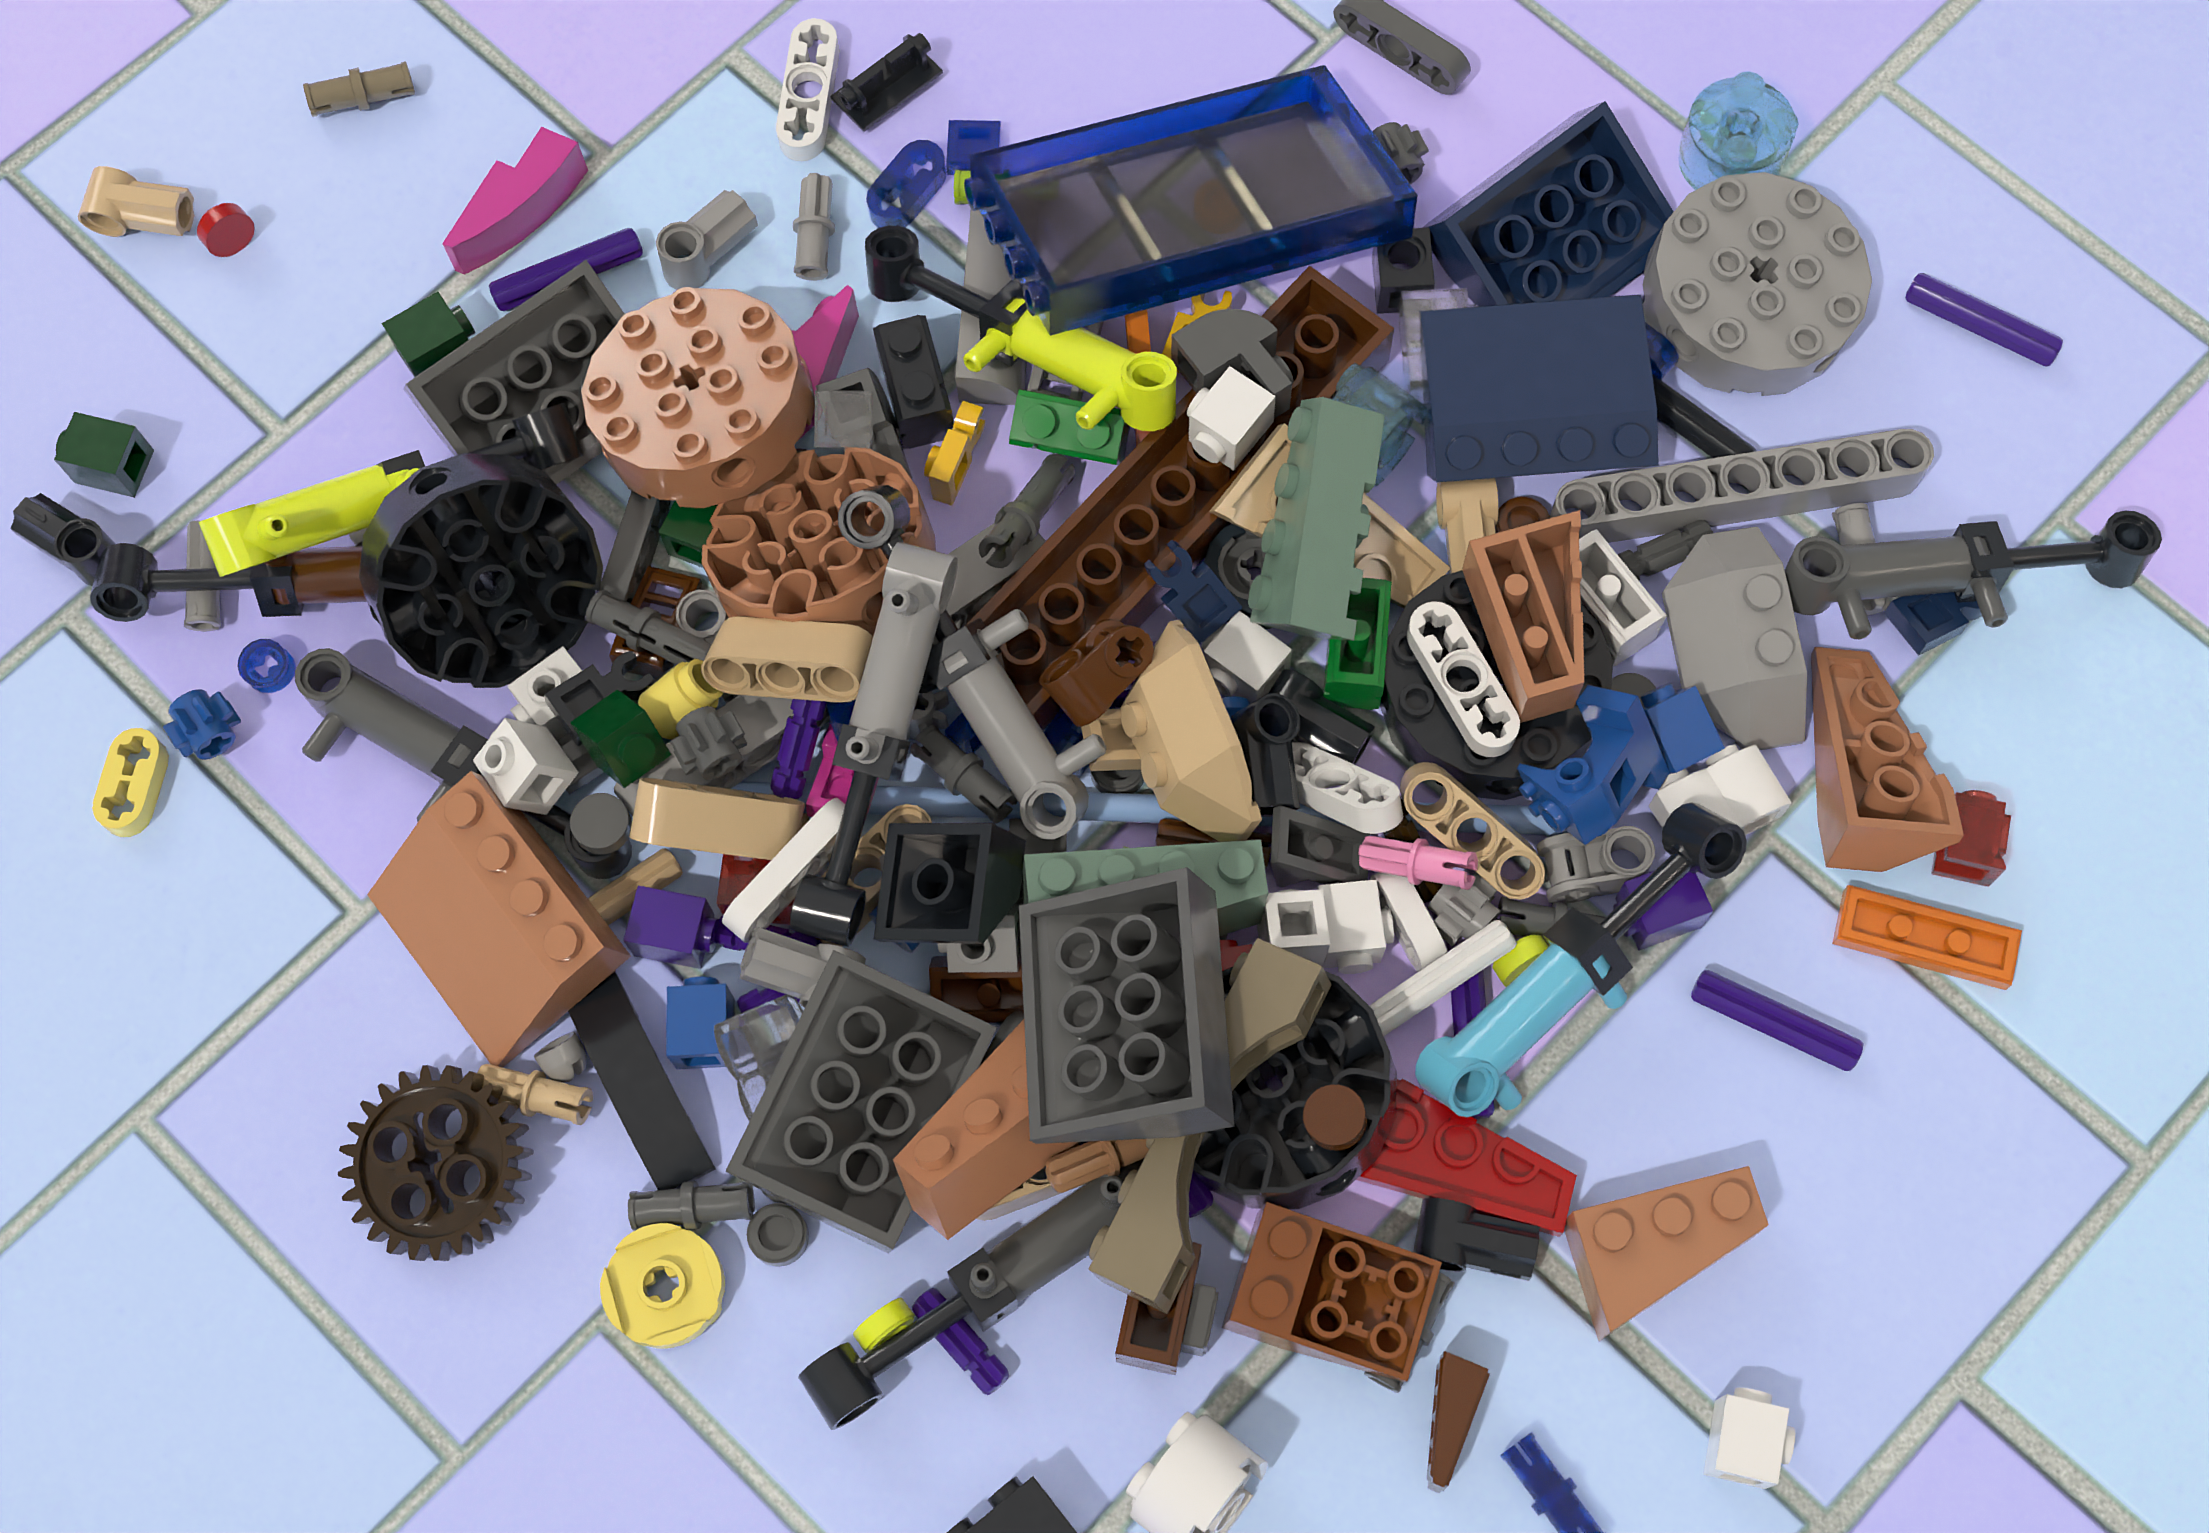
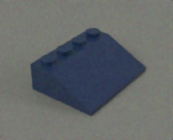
M1603 101L1574 113L1422 228L1429 227L1432 252L1445 273L1478 307L1610 297L1644 271L1648 253L1664 223L1674 211L1607 102Z
M1641 295L1419 311L1427 477L1436 483L1659 466L1657 406Z

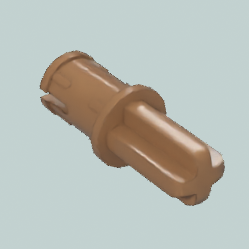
M1147 1139L1089 1141L1046 1161L1045 1172L1048 1181L1056 1192L1063 1193L1106 1174L1108 1176H1119L1120 1168L1145 1158L1149 1150L1146 1147Z

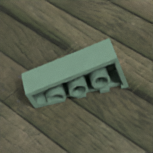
M1324 397L1301 400L1300 407L1294 410L1287 432L1288 439L1292 441L1288 460L1279 469L1275 481L1274 491L1275 495L1279 498L1274 519L1267 523L1262 536L1261 548L1266 553L1261 575L1256 576L1249 592L1248 604L1252 609L1250 622L1311 638L1354 641L1357 620L1346 618L1350 594L1358 595L1361 593L1364 570L1355 568L1354 557L1356 548L1369 535L1371 515H1369L1368 507L1362 504L1363 493H1369L1376 483L1384 414Z
M1261 840L1025 854L1022 875L1023 905L1187 867L1216 891L1219 936L1261 924L1268 897Z

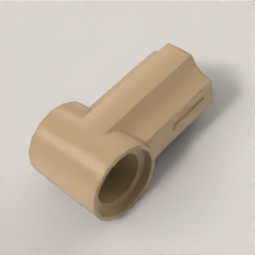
M98 166L91 173L77 217L79 222L86 228L110 237L123 236L127 229L182 236L184 232H190L194 221V197L188 188L140 182L132 175L120 169Z
M1495 478L1437 482V519L1439 528L1445 529L1448 566L1450 567L1449 574L1462 571L1470 540L1495 534V526L1498 522V490Z

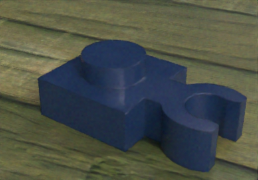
M1171 540L1167 546L1176 557L1175 564L1171 569L1161 571L1150 560L1144 563L1147 573L1158 585L1164 588H1171L1160 599L1176 618L1181 621L1197 642L1201 644L1243 607L1204 561L1192 570V559L1188 552L1179 543Z
M1954 592L1902 596L1892 600L1884 612L1918 656L1961 635L1969 621L1976 620L1982 616L1977 601L1957 603Z

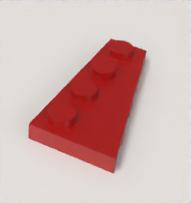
M1397 1079L1396 1118L1377 1160L1356 1180L1422 1199L1443 1198L1458 1201L1474 1207L1477 1214L1540 1227L1539 1232L1561 1237L1567 1220L1577 1177L1576 1174L1509 1137L1503 1138L1476 1123L1477 1119L1471 1116L1457 1115L1446 1105L1424 1094L1423 1089L1405 1079Z

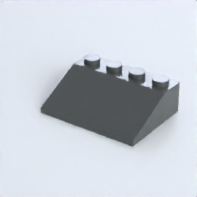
M585 260L405 384L403 390L454 456L514 438L516 430L512 420L565 403L584 456L542 470L557 485L603 452L600 443L586 424L581 390L592 355L625 313L587 260Z
M1185 867L1019 905L1030 1141L1035 1144L1175 1138L1234 1127L1216 891L1189 868Z
M833 950L725 1172L833 1228L886 1253H890L894 1250L912 1211L893 1159L979 1068L997 1027Z

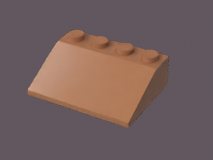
M470 771L425 811L367 894L489 1063L499 1067H505L566 1014L568 1010L574 1007L631 957L630 953L522 811L504 807L484 776Z

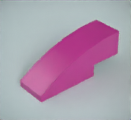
M541 126L515 168L501 161H495L442 243L455 271L465 275L493 261L522 242L546 222L568 199L588 172L577 141Z

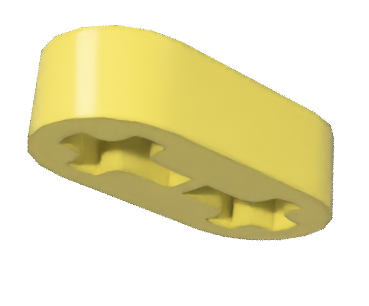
M130 728L121 732L113 740L93 799L92 811L95 819L111 834L119 837H132L141 833L149 825L169 761L167 748L150 731L143 728ZM142 747L150 752L148 759H138L134 766L128 760L130 753L138 754ZM126 800L130 801L134 805L132 812H122L120 818H117L112 813L114 806H123Z

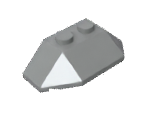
M1758 526L1703 534L1661 593L1681 688L1696 686L1714 726L1734 739V743L1742 749L1752 745H1757L1759 750L1802 744L1805 742L1807 669L1783 562Z

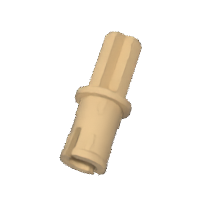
M483 1064L477 1072L484 1075L482 1088L489 1083L500 1085L504 1088L498 1103L504 1101L517 1103L520 1112L524 1116L532 1117L536 1113L571 1121L576 1125H582L590 1114L592 1107L581 1105L582 1101H593V1091L591 1088L578 1087L547 1079L543 1071L534 1070L527 1074L492 1064Z

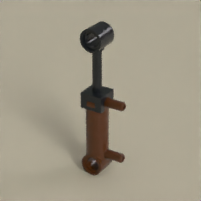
M129 543L113 544L104 549L100 556L90 593V601L94 609L102 616L114 621L129 622L145 616L149 609L150 600L156 597L157 592L253 589L262 617L302 616L304 604L367 602L359 580L362 546L306 548L220 577L216 568L158 570L157 560L145 548Z

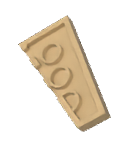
M1285 423L1275 428L1209 511L1261 538L1267 523L1274 519L1279 498L1275 495L1274 491L1275 481L1279 469L1284 463H1287L1292 443L1288 439V426ZM1363 493L1362 504L1368 507L1371 520L1368 537L1363 539L1355 550V568L1364 570L1363 578L1385 579L1392 582L1390 602L1405 608L1409 600L1440 577L1446 575L1450 567L1369 496Z

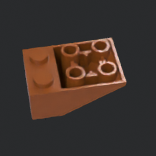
M1266 1202L1257 1212L1221 1328L1281 1349L1407 1382L1442 1262Z

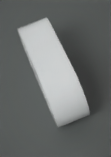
M1380 872L1372 875L1370 880H1377L1380 908L1390 909L1394 933L1417 972L1421 971L1446 954L1447 949L1416 888L1413 884L1409 883L1408 878Z

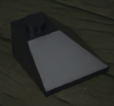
M889 823L873 939L879 942L984 944L1019 899L1026 840L994 823Z

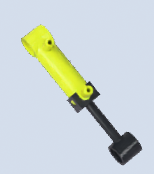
M891 225L880 227L872 231L865 239L868 287L871 294L877 299L886 302H901L912 298L919 290H922L979 319L980 341L963 357L964 364L970 371L979 372L993 358L1009 366L1014 365L1020 358L1094 395L1076 413L1077 423L1080 427L1087 430L1093 429L1115 406L1121 409V416L1124 422L1140 431L1164 429L1174 420L1176 416L1177 367L1173 360L1166 355L1157 352L1135 354L1044 309L1042 294L1014 280H1011L989 300L925 268L924 262L920 259L918 238L908 228Z
M565 403L512 420L516 430L514 438L468 452L473 454L509 455L518 460L523 458L529 465L540 470L584 456ZM416 450L358 471L200 521V528L219 576L223 577L368 528L384 498L417 470L425 467L420 451Z

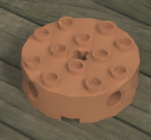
M684 287L676 290L671 295L652 300L639 310L624 314L592 355L581 390L586 424L600 443L608 463L628 489L649 500L653 496L659 500L676 501L679 507L707 508L745 497L780 474L797 453L794 445L804 433L806 424L811 425L816 405L809 369L797 350L792 330L768 303L735 289Z
M846 447L844 454H830L817 457L815 449L796 453L780 474L749 495L718 504L710 519L713 529L706 540V545H702V566L727 617L850 624L859 626L874 636L884 600L882 587L888 560L881 548L875 551L874 548L863 549L850 544L839 528L838 512L842 502L850 494L875 485H889L903 494L910 507V522L905 533L901 535L904 543L936 551L935 534L921 495L903 466L880 453L866 448ZM868 502L865 508L866 522L872 529L881 531L884 526L883 511L877 504Z

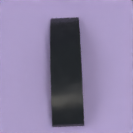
M615 970L568 1012L592 1064L657 1190L681 1188L683 1182L695 1181L716 1170L691 1118L686 1113Z

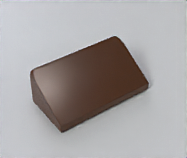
M933 956L929 965L930 996L987 1023L1003 1022L1007 1016L1015 1011L1024 1012L1022 966L1018 972H948L947 956Z

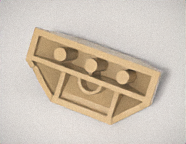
M1180 620L1169 621L1153 646L1154 654L1151 664L1135 679L1120 707L1123 729L1126 735L1134 741L1141 759V772L1144 782L1149 788L1153 789L1161 809L1220 842L1246 841L1262 821L1258 804L1252 800V782L1240 741L1199 643L1189 631L1184 629Z

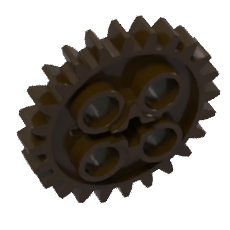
M422 1065L420 1078L418 1079L414 1073L401 1071L398 1078L400 1089L393 1085L380 1083L378 1085L379 1095L382 1099L380 1104L361 1101L360 1106L368 1116L365 1124L359 1122H348L347 1124L349 1130L357 1135L358 1139L356 1144L340 1146V1152L353 1157V1165L338 1171V1177L353 1179L355 1187L341 1196L342 1201L361 1203L362 1206L351 1220L356 1224L374 1222L369 1230L367 1239L372 1242H383L388 1239L386 1252L389 1254L402 1255L408 1249L409 1260L425 1261L430 1253L433 1261H449L453 1248L457 1255L469 1256L473 1254L472 1237L480 1243L491 1244L494 1241L490 1223L505 1226L511 1225L512 1221L503 1209L506 1203L524 1204L525 1199L513 1188L515 1182L532 1180V1174L518 1168V1160L533 1155L534 1150L517 1146L516 1139L529 1130V1126L527 1124L509 1122V1119L518 1110V1104L510 1101L498 1103L504 1088L492 1083L482 1088L484 1075L469 1071L463 1077L462 1068L446 1065L442 1074H440L438 1067ZM458 1109L462 1118L461 1128L455 1136L449 1138L446 1132V1121L449 1115ZM421 1113L424 1114L422 1119V1128L419 1126L418 1116ZM404 1132L407 1138L406 1152L402 1158L396 1161L392 1153L393 1142L397 1135ZM437 1153H441V1159H442V1160L439 1161V1162H437V1161H438V1155H437ZM434 1164V1173L430 1171V1165ZM476 1165L480 1171V1182L477 1189L469 1195L464 1188V1177L468 1169ZM422 1188L425 1194V1206L422 1212L414 1217L410 1210L411 1196L417 1189ZM449 1198L452 1200L454 1205V1210L451 1213L447 1212L449 1207Z

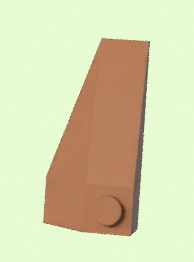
M1814 647L1811 653L1817 822L1825 866L1827 868L1884 872L1959 843L1964 834L1954 789L1944 773L1936 775L1924 755L1927 748L1926 743L1919 732L1910 733L1897 711L1900 701L1870 652Z

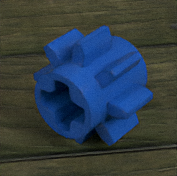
M196 689L181 695L170 705L168 713L173 721L164 725L162 729L175 749H179L183 757H188L194 752L197 758L207 760L221 755L233 745L236 736L231 727L241 723V719L221 692L218 691L210 697L207 691Z

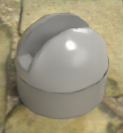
M574 1031L555 1039L534 1055L543 1073L554 1081L570 1082L573 1080L574 1074L580 1075L586 1068L587 1054Z

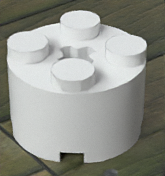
M1186 1412L1178 1419L1167 1435L1165 1442L1170 1445V1448L1157 1465L1154 1466L1150 1462L1145 1463L1128 1485L1126 1493L1133 1498L1130 1517L1149 1533H1228L1253 1497L1244 1488L1251 1474L1262 1481L1267 1471L1268 1462L1208 1415H1203L1197 1419L1190 1412Z

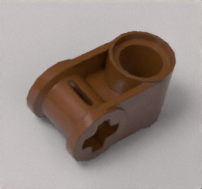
M1111 619L1100 620L1092 625L1067 652L1050 663L1042 673L1039 683L1077 727L1088 725L1103 715L1112 705L1113 701L1151 664L1154 654L1153 642L1149 634L1139 627L1124 625L1122 622ZM1132 660L1135 661V663L1131 664L1128 661Z

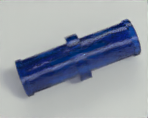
M1533 1432L1517 1442L1532 1462V1466L1527 1463L1515 1445L1500 1455L1535 1500L1531 1507L1538 1516L1544 1513L1558 1533H1579L1577 1527L1583 1533H1606L1603 1532L1574 1493L1578 1486L1571 1477L1563 1478L1535 1439Z

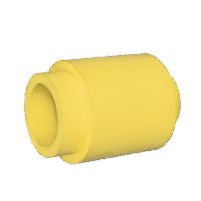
M693 659L690 662L678 663L640 695L638 705L646 711L661 737L669 740L675 739L679 736L676 730L677 723L685 715L701 707L712 706L716 708L718 706L719 698L723 695V692L713 688L704 679L701 673L702 660Z

